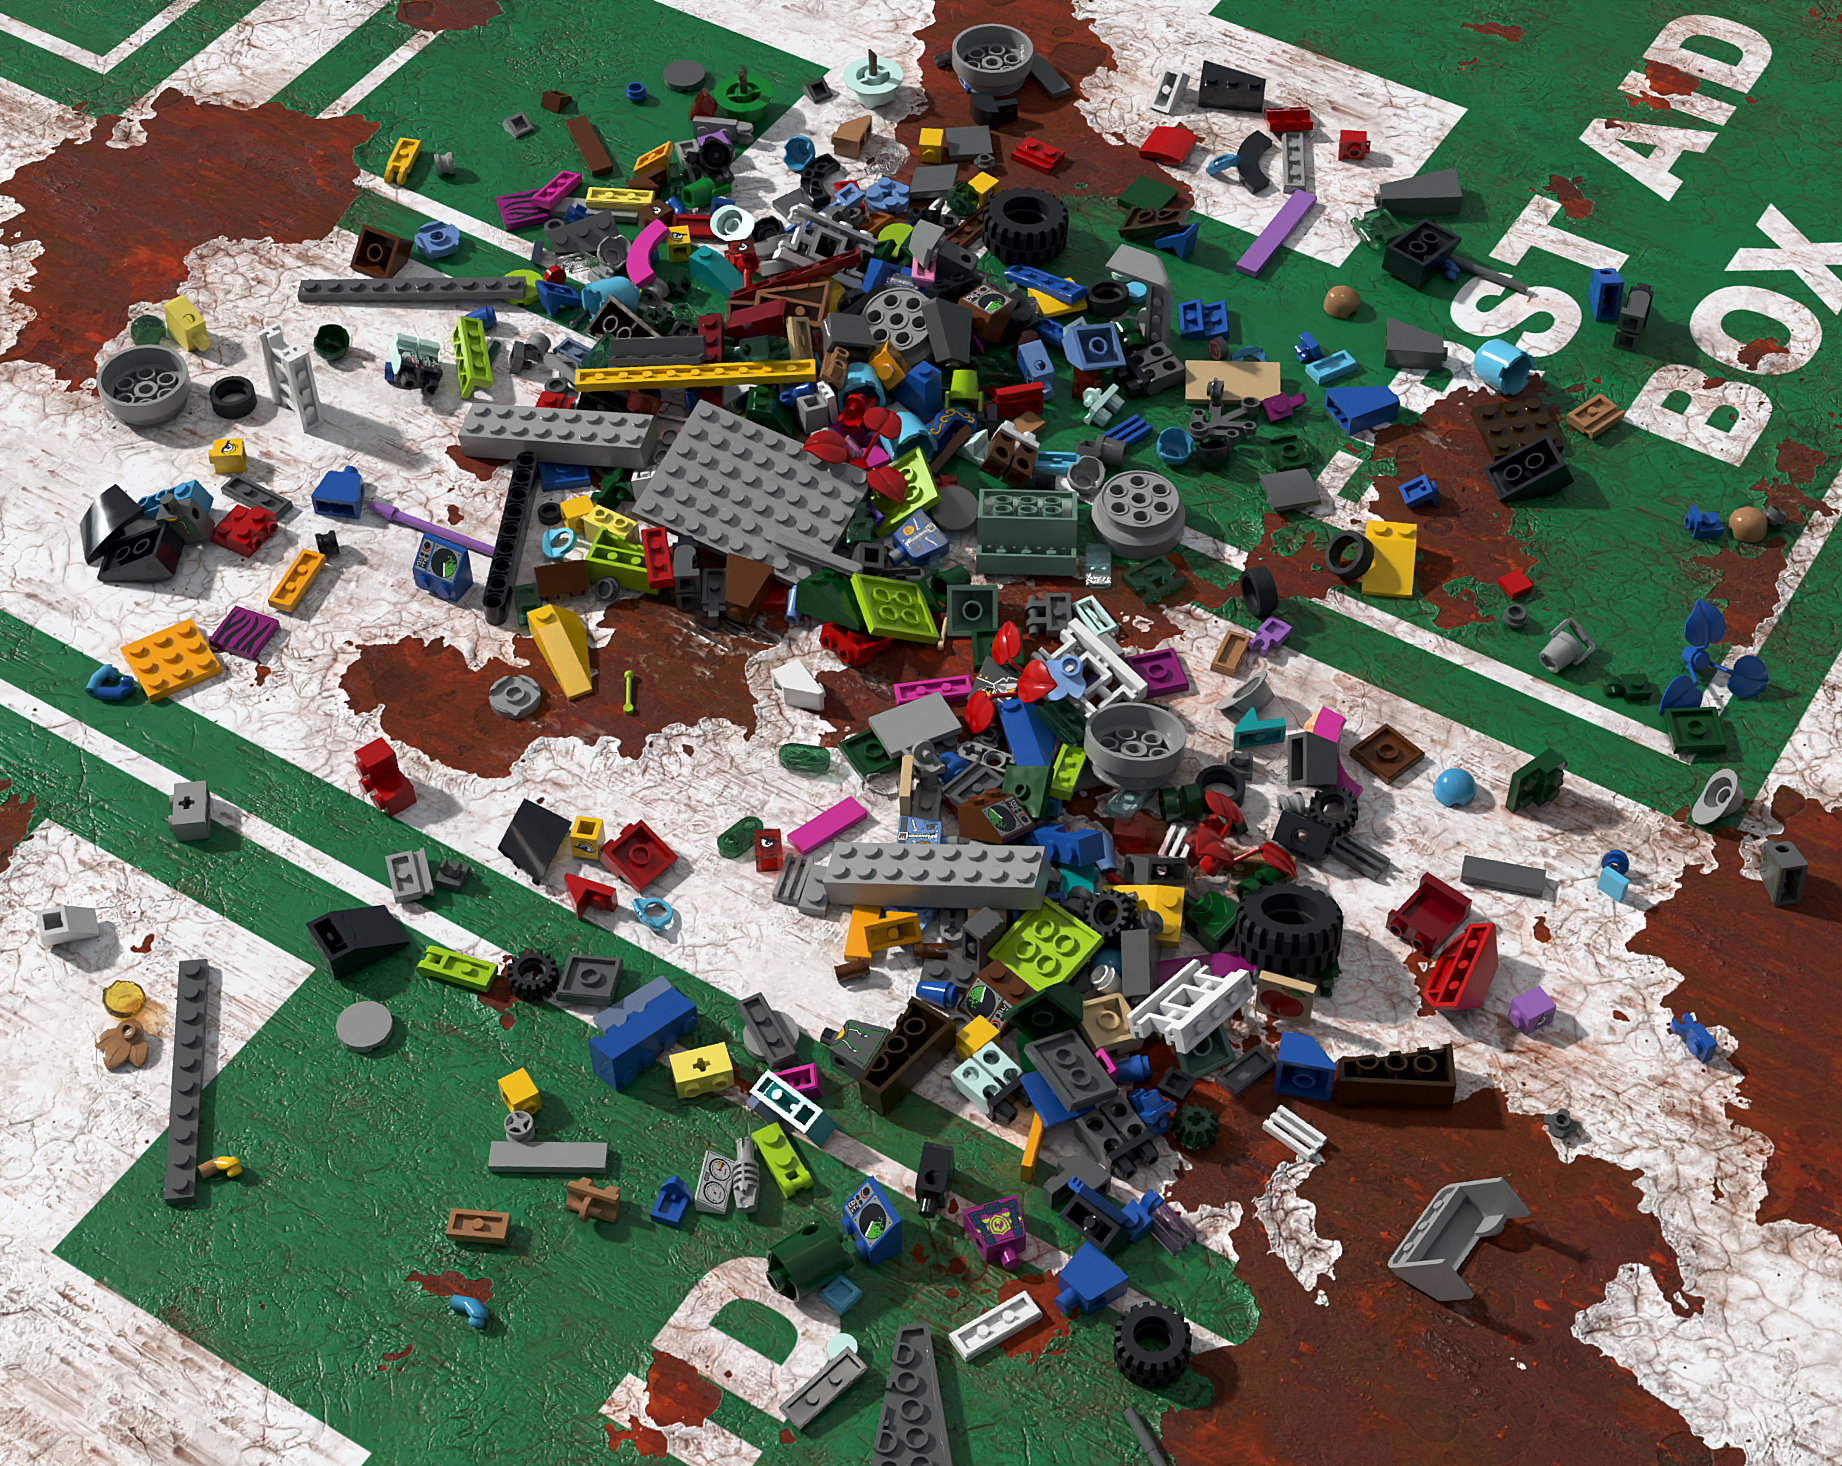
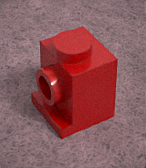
M1340 131L1338 161H1342L1343 158L1364 160L1365 154H1370L1371 141L1367 140V131Z

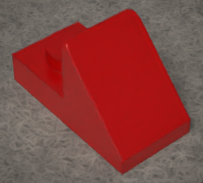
M569 873L565 874L566 892L578 920L582 918L589 905L598 910L614 913L618 906L616 888Z

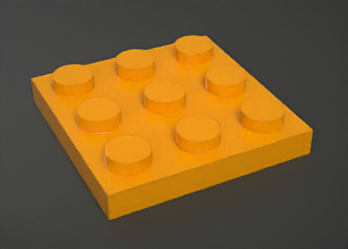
M191 618L120 647L122 656L150 703L222 673L220 664Z

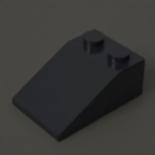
M1424 218L1386 246L1382 269L1408 282L1410 285L1420 288L1433 278L1459 245L1462 237Z
M1548 433L1483 468L1501 503L1553 494L1574 483L1565 462Z
M168 522L119 539L108 545L97 579L107 582L156 583L164 579L168 580L176 573L185 540Z

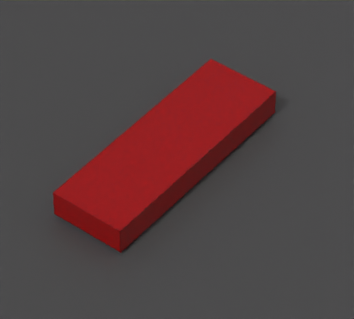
M666 527L641 530L649 589L675 586Z

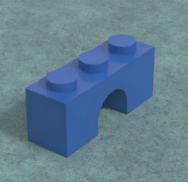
M1046 822L1037 825L1036 829L1024 834V845L1045 846L1050 861L1084 866L1105 858L1103 833L1101 831L1081 829L1074 832H1066V825Z

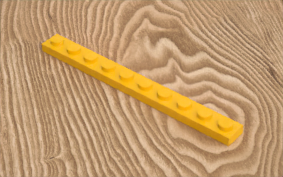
M815 359L578 369L575 373L576 392L816 382Z

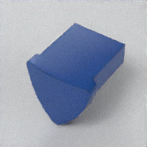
M678 1176L670 1177L663 1183L650 1213L651 1221L679 1228L689 1204H692L694 1201V1196L689 1187Z

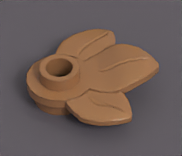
M126 1019L117 1028L107 1029L98 1037L95 1047L99 1050H104L103 1061L108 1071L115 1069L127 1059L136 1067L141 1068L144 1065L148 1056L149 1046L143 1039L144 1028L139 1021ZM132 1028V1033L125 1036V1032Z

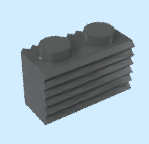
M984 907L962 925L963 932L961 933L963 935L961 943L963 945L961 953L963 955L961 956L970 965L980 967V971L993 962L987 954L1003 937V925L1005 922L998 912Z

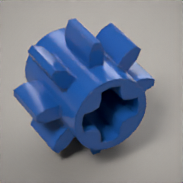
M577 203L576 207L571 205L568 207L563 220L570 224L590 215L586 213V207Z

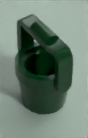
M958 565L941 572L937 568L919 579L917 585L934 612L941 614L947 610V605L942 608L938 600L947 604V585H968L972 581L969 572L963 566ZM930 577H932L930 580L931 589L925 582Z

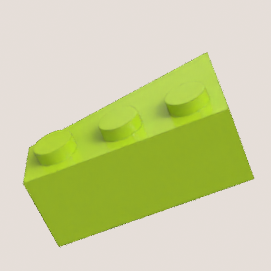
M601 525L585 558L588 581L598 582L603 577H613L619 583V587L658 595L661 588L649 589L643 546L640 544L636 546L628 542L626 537L622 535L616 536L608 532L607 527Z

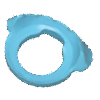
M570 528L547 530L541 541L543 553L549 559L564 560L565 555L576 545L577 535ZM561 534H570V539L566 545L561 548H553V542L559 539Z
M635 898L632 901L639 920L655 932H663L665 925L671 922L673 911L666 901L658 898H648L645 900ZM658 904L667 910V914L664 917L656 918L647 916L644 911L647 906Z

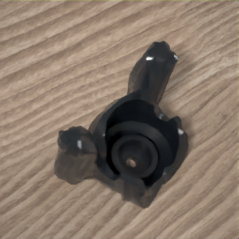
M708 136L698 152L688 151L684 155V159L688 164H697L710 174L721 175L722 181L727 184H731L735 180L730 166L735 157L736 148L731 144L724 143L716 137Z

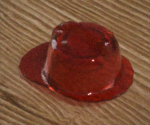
M704 88L693 101L688 112L689 121H693L694 116L717 118L715 113L718 105L709 94L708 88Z
M625 389V392L628 393L626 407L632 414L654 415L655 417L663 403H672V401Z

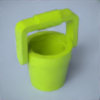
M953 371L951 392H945V408H950V400L979 401L978 411H984V392H978L977 371Z

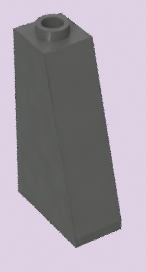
M1456 168L1379 184L1378 194L1374 195V206L1378 207L1380 216L1460 214L1462 192Z

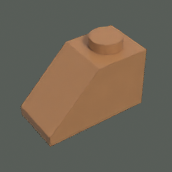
M871 115L840 124L837 131L833 132L831 137V144L834 145L835 155L855 159L860 158L873 133Z

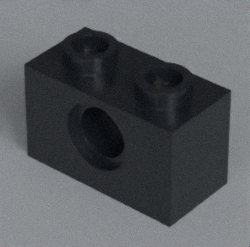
M1288 808L1282 811L1271 840L1285 846L1289 852H1293V849L1303 853V858L1312 862H1318V860L1327 859L1338 828ZM1302 829L1309 834L1307 844L1302 843L1299 839V832Z
M1075 1193L1058 1216L1113 1259L1132 1235L1077 1193Z

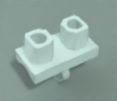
M1113 383L1102 396L1100 388H1087L1083 392L1084 406H1091L1089 409L1090 413L1083 419L1086 424L1089 425L1092 421H1095L1104 427L1112 417V414L1105 407L1115 414L1121 409L1125 401L1116 394L1119 387Z

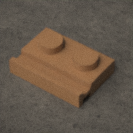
M1599 393L1568 413L1566 422L1583 434H1589V438L1592 440L1624 419L1626 411H1620L1615 403Z

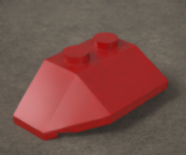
M1494 923L1469 924L1464 929L1465 932L1455 938L1441 952L1422 993L1434 1010H1462L1481 1007L1498 968L1497 936Z

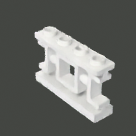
M799 204L790 208V215L787 218L788 221L797 224L791 243L786 240L779 241V247L775 250L772 259L794 269L827 259L815 253L821 235L838 242L833 256L847 252L844 248L848 238L859 242L855 248L860 247L862 253L867 255L873 254L874 246L877 245L878 240L873 238V234L864 230L859 232L852 229L853 226L849 223L842 221L838 223L833 221L832 216L826 213L817 214L811 211V207ZM807 220L820 225L815 227L812 236L803 233ZM800 241L809 245L805 257L793 253V251L797 250ZM856 268L847 269L846 275L838 272L831 277L848 291L853 288L861 289L865 274L856 271Z
M278 323L259 331L257 335L273 402L276 405L282 403L284 408L290 406L295 411L298 426L304 433L324 423L309 352L304 347L297 350V346L294 344L288 346L283 340L281 327Z
M1076 617L1068 623V629H1063L1060 632V640L1064 643L1062 647L1052 655L1042 647L1038 650V653L1034 651L1030 655V662L1040 660L1044 663L1047 660L1059 661L1062 657L1070 655L1069 653L1076 649V645L1085 652L1079 657L1083 667L1088 665L1101 678L1087 689L1085 688L1083 695L1079 699L1073 698L1069 693L1064 697L1070 709L1078 711L1084 717L1085 722L1096 710L1110 704H1115L1122 698L1126 702H1140L1147 695L1148 684ZM1068 665V667H1066L1065 670L1067 672H1073L1075 668L1071 665ZM1112 678L1121 686L1113 693L1106 688L1112 682ZM1096 694L1103 699L1097 705V709L1089 702Z
M1193 959L1127 1015L1132 1039L1145 1038L1152 1031L1165 1034L1167 1045L1175 1043L1177 1052L1187 1054L1254 995L1249 971L1239 969L1237 972L1229 973L1223 979L1211 976L1209 966L1204 965L1201 968L1200 961ZM1186 1002L1194 1003L1190 1008L1183 1006Z

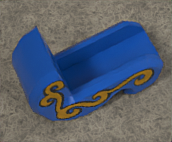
M955 407L945 408L938 412L935 416V426L925 425L937 441L938 449L937 451L934 450V453H938L953 434L966 424L972 429L970 435L977 433L978 421L975 415L965 409Z

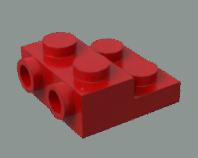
M237 504L214 528L209 542L250 558L276 532L278 528L276 515L256 505L252 509H248Z
M832 622L823 624L819 642L824 649H829L831 652L836 653L841 662L853 667L870 662L874 652L891 647L893 638L871 635L867 627L857 631Z
M640 819L634 825L629 823L625 826L617 840L610 839L600 849L602 854L599 858L617 878L621 876L639 894L674 864L678 856Z

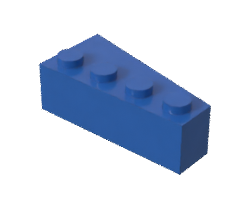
M671 987L646 1003L644 1011L641 1013L633 1011L627 1015L624 1024L619 1027L615 1024L611 1025L606 1029V1035L600 1039L594 1036L588 1040L593 1073L616 1092L623 1086L629 1085L639 1072L645 1067H650L662 1052L672 1048L678 1038L695 1027L698 1022L696 1005Z

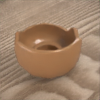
M1335 286L1328 291L1324 299L1323 309L1327 314L1335 318L1347 319L1353 311L1354 313L1357 312L1360 305V296L1354 289L1348 286Z
M1745 506L1736 509L1730 515L1729 529L1733 530L1736 540L1746 543L1758 542L1763 540L1767 534V517L1758 508Z

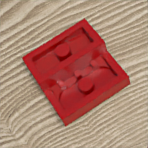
M1308 107L1264 108L1265 121L1270 132L1313 130V121L1310 119V109Z
M1156 126L1139 149V154L1141 158H1160L1162 165L1182 164L1199 138L1198 135L1183 129Z

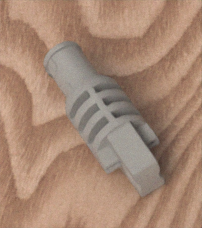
M745 1137V1146H743L742 1138L736 1141L737 1161L733 1165V1193L740 1214L757 1211L760 1192L759 1164L754 1160L755 1141L750 1137Z

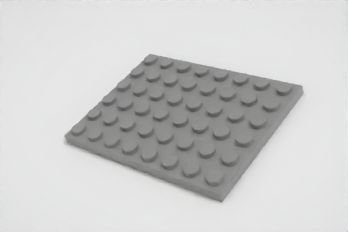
M700 399L631 510V516L657 528L666 527V532L675 536L692 535L693 541H697L698 546L727 558L728 553H732L774 566L775 580L792 587L797 585V582L807 578V576L821 571L825 566L773 547L771 540L774 534L781 533L833 553L871 486L866 480L867 471L846 462L840 464L827 463L815 455L803 451V443Z

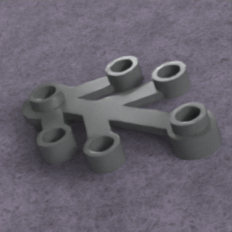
M1245 397L1241 400V408L1224 416H1221L1224 404L1220 401H1212L1209 404L1211 421L1205 422V410L1194 409L1192 411V422L1189 423L1186 431L1195 442L1203 441L1208 437L1224 438V441L1228 444H1236L1239 441V432L1237 430H1242V434L1246 436H1253L1256 434L1257 424L1252 421L1236 422L1234 420L1243 416L1248 418L1255 417L1260 410V400L1255 397Z

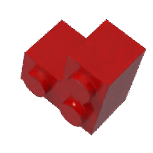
M382 737L354 751L357 762L354 764V767L361 779L358 781V784L365 795L368 793L371 795L372 801L379 811L383 810L390 818L417 803L413 785L399 770L395 751Z

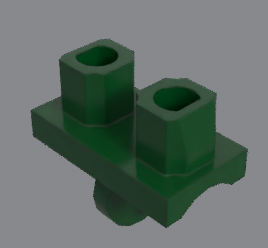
M616 468L611 476L603 477L601 480V487L603 489L601 492H593L590 497L592 503L615 512L622 501L627 502L632 499L634 495L631 488L632 484L624 478L622 468Z

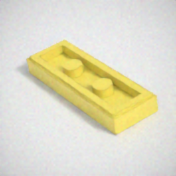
M589 187L585 201L586 208L640 210L655 201V191Z

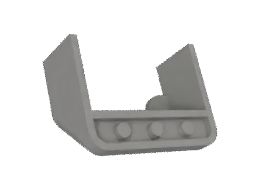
M1121 244L1105 265V269L1148 284L1146 307L1138 312L1137 317L1123 313L1120 316L1113 317L1110 323L1115 324L1126 318L1136 319L1139 322L1148 347L1161 341L1168 347L1173 289L1163 262L1156 255Z
M1503 1177L1449 1184L1442 1188L1432 1199L1390 1258L1388 1267L1397 1277L1438 1301L1471 1299L1474 1293L1456 1273L1459 1266L1480 1237H1494L1503 1230L1507 1219L1527 1217L1531 1212Z

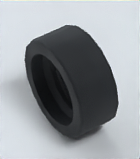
M1105 279L1093 282L1087 288V310L1092 315L1102 318L1122 315L1129 308V288L1125 283L1118 280ZM1111 297L1114 299L1104 300L1101 298Z
M242 376L224 377L213 384L209 392L213 411L225 419L242 418L250 414L257 405L253 383ZM229 394H245L243 398L237 401H222Z
M1352 530L1341 531L1328 542L1324 561L1326 567L1333 574L1346 580H1355L1363 576L1371 567L1374 559V548L1372 543L1360 533ZM1357 542L1358 554L1351 565L1341 568L1340 557L1344 549L1348 545Z
M1262 565L1244 570L1240 576V588L1244 603L1250 613L1254 616H1259L1275 611L1278 605V594L1270 571Z
M1213 765L1203 769L1198 774L1195 783L1198 784L1201 791L1204 812L1219 816L1209 807L1205 798L1206 792L1204 788L1213 783H1223L1232 787L1235 793L1228 798L1241 808L1245 797V780L1237 770L1225 765Z

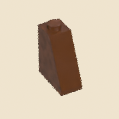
M728 553L725 588L727 618L750 625L776 584L774 566Z

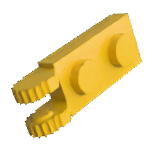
M399 139L387 163L384 173L385 183L390 184L394 178V172H398L397 184H405L407 174H409L422 148L421 140Z

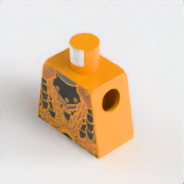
M889 339L875 349L869 357L868 364L877 371L881 382L888 390L898 389L907 372L912 370Z

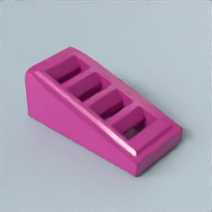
M815 1063L773 1072L807 1099L823 1097L821 1072ZM795 1081H800V1086H796Z

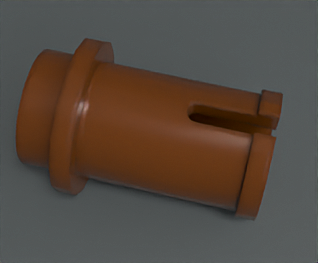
M919 941V943L913 944L914 960H919V963H923L925 958L948 960V952H936V950H948L947 942L923 943Z
M858 957L857 961L834 966L838 983L861 976L864 979L866 975L871 974L867 958L861 959V957Z

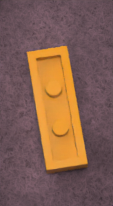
M302 549L268 598L269 607L292 613L326 563L325 554Z

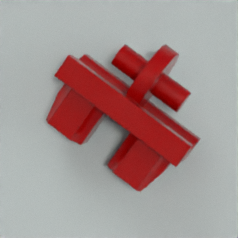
M856 392L848 396L846 406L837 418V425L844 427L845 434L851 436L859 434L864 424L863 416L869 408L875 407L876 398H865L863 394Z

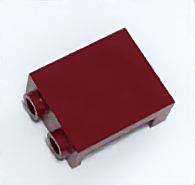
M1426 872L1421 877L1419 888L1397 911L1394 909L1390 910L1386 929L1393 935L1410 943L1416 950L1424 952L1431 957L1469 917L1472 900Z

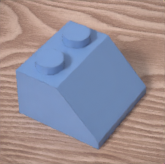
M1114 323L1070 327L1062 339L1068 362L1082 371L1125 367L1126 365Z

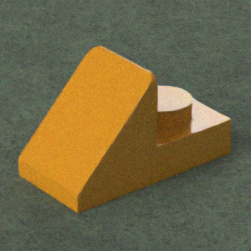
M668 141L639 157L633 172L639 176L661 164L666 168L668 178L672 165L673 143Z
M887 911L886 918L862 923L868 952L922 941L917 913Z

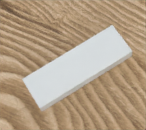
M1023 1291L950 1333L949 1340L964 1361L967 1362L1040 1320L1042 1312L1028 1293Z

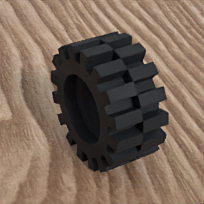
M1331 784V789H1327L1325 785L1322 787V792L1317 790L1314 793L1315 798L1311 797L1310 817L1338 828L1337 837L1342 836L1341 831L1348 833L1350 832V826L1352 828L1355 827L1356 820L1358 821V803L1355 795L1352 796L1350 789L1345 791V786L1340 785L1339 789H1336V785ZM1329 803H1339L1344 807V813L1339 818H1328L1323 810Z
M1102 889L1099 891L1100 896L1097 894L1091 896L1094 899L1093 903L1087 902L1086 905L1090 909L1084 910V915L1089 918L1084 919V923L1100 934L1105 941L1119 942L1121 931L1132 930L1130 928L1131 925H1137V921L1133 919V917H1138V912L1133 910L1137 906L1136 903L1132 902L1133 899L1117 890L1107 889L1105 891ZM1111 906H1116L1118 908L1116 920L1109 926L1105 925L1104 916L1106 911Z
M528 949V954L526 955L521 951L519 952V958L514 956L511 959L512 963H508L507 977L510 990L515 997L519 995L521 1001H525L526 997H528V1001L534 1003V998L538 997V1002L543 1001V995L549 998L552 996L551 991L555 992L557 990V985H559L557 964L554 957L551 958L550 953L547 951L544 955L541 949H537L536 953H533V949ZM530 971L544 973L542 977L536 980H525L522 978Z

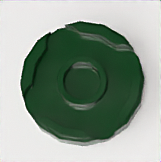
M1284 434L1274 437L1270 441V444L1267 445L1265 456L1268 464L1279 472L1303 468L1308 469L1314 459V449L1305 438L1301 440L1297 438V435Z

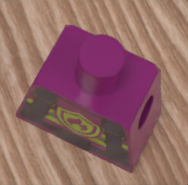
M1017 1194L963 1211V1227L986 1262L1001 1259L1004 1268L1007 1270L1014 1269L1020 1265L1021 1260L1018 1253L1026 1250V1232Z

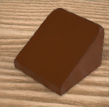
M557 90L543 92L541 107L558 113L572 101L573 97Z

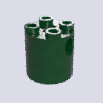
M820 1217L767 1249L765 1253L769 1266L765 1274L771 1287L777 1293L792 1301L799 1302L852 1268L854 1262L841 1245L844 1242V1238L840 1230L836 1226L830 1228L826 1221Z

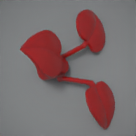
M881 407L869 408L863 416L864 425L876 433L863 457L856 458L851 462L849 449L844 447L845 439L834 431L822 430L816 432L805 442L803 451H807L830 464H840L845 461L867 471L866 480L871 488L896 504L901 505L903 503L907 486L903 474L889 466H883L879 470L873 467L868 471L869 468L866 462L879 435L888 440H893L901 433L902 421L895 412Z
M1007 621L996 634L992 643L991 654L996 664L1005 665L1008 662L1009 665L1022 673V676L1017 681L1018 692L995 693L989 696L983 690L975 692L967 702L964 715L967 732L972 737L984 732L993 722L995 717L993 699L1019 697L1022 702L1029 704L1045 697L1058 686L1050 675L1047 666L1042 661L1033 660L1025 668L1014 662L1013 658H1016L1021 653L1022 637L1017 626L1011 621Z
M1207 791L1205 794L1207 804L1217 815L1226 819V825L1220 835L1207 826L1199 828L1196 835V854L1205 855L1199 862L1202 870L1208 875L1216 877L1225 866L1230 869L1234 864L1256 853H1262V857L1268 864L1291 877L1296 882L1298 874L1294 862L1285 850L1274 843L1266 842L1263 846H1258L1234 858L1233 851L1223 839L1231 827L1232 821L1236 824L1243 822V814L1238 805L1227 796L1216 791Z

